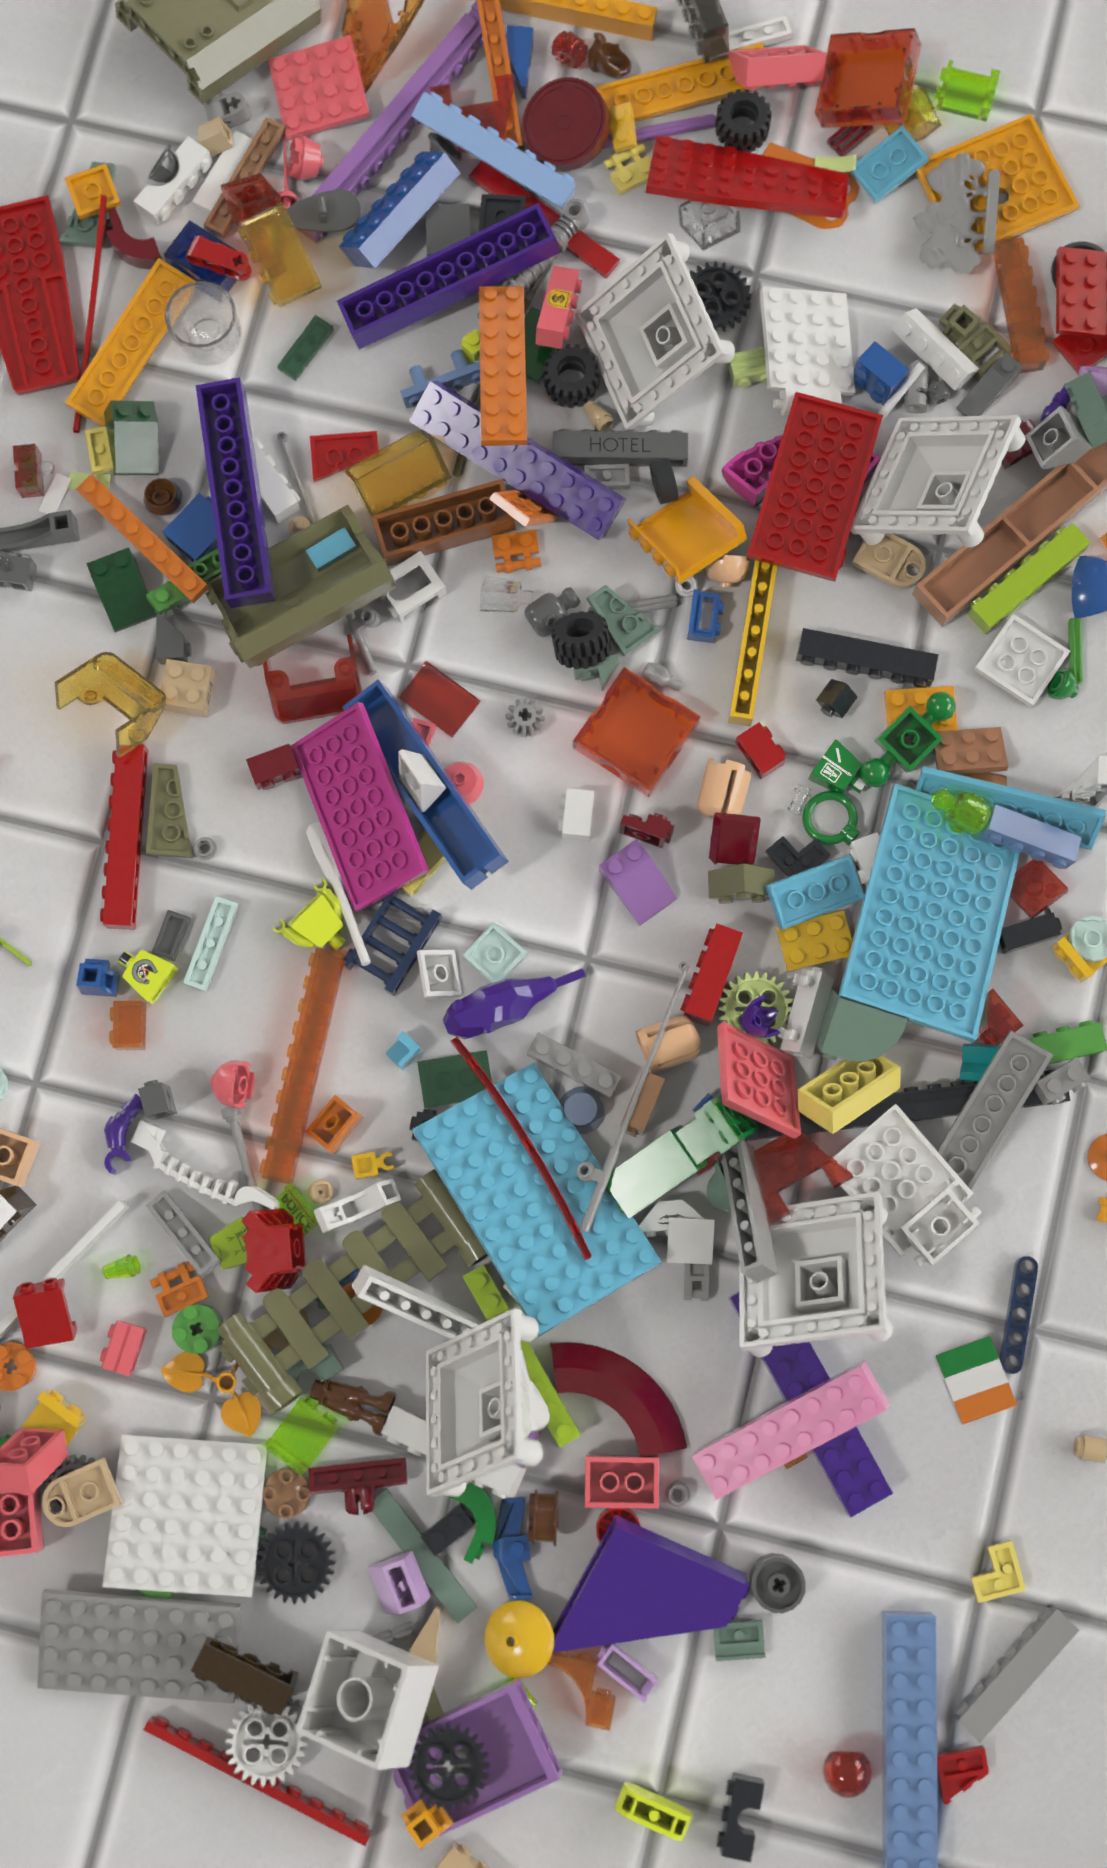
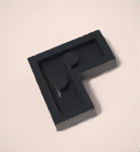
M784 836L765 851L786 877L821 865L831 857V854L816 838L799 853Z

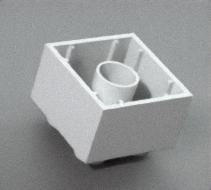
M327 1631L296 1732L376 1770L409 1767L439 1665L360 1631Z

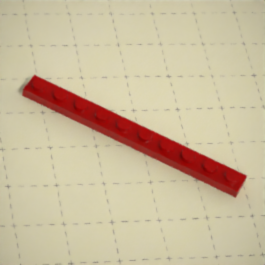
M152 1716L147 1721L143 1729L145 1732L366 1846L372 1830L368 1829L369 1826L365 1822L358 1819L353 1821L347 1818L346 1813L338 1808L330 1809L324 1806V1802L314 1796L309 1798L301 1794V1789L294 1785L286 1786L280 1783L278 1777L275 1778L274 1786H271L269 1780H266L264 1787H261L260 1780L258 1779L252 1786L251 1777L248 1776L242 1781L244 1774L242 1771L234 1774L237 1764H228L233 1755H226V1750L221 1752L213 1748L214 1745L210 1741L202 1738L198 1740L192 1737V1733L182 1727L177 1729L169 1725L170 1721L162 1716Z

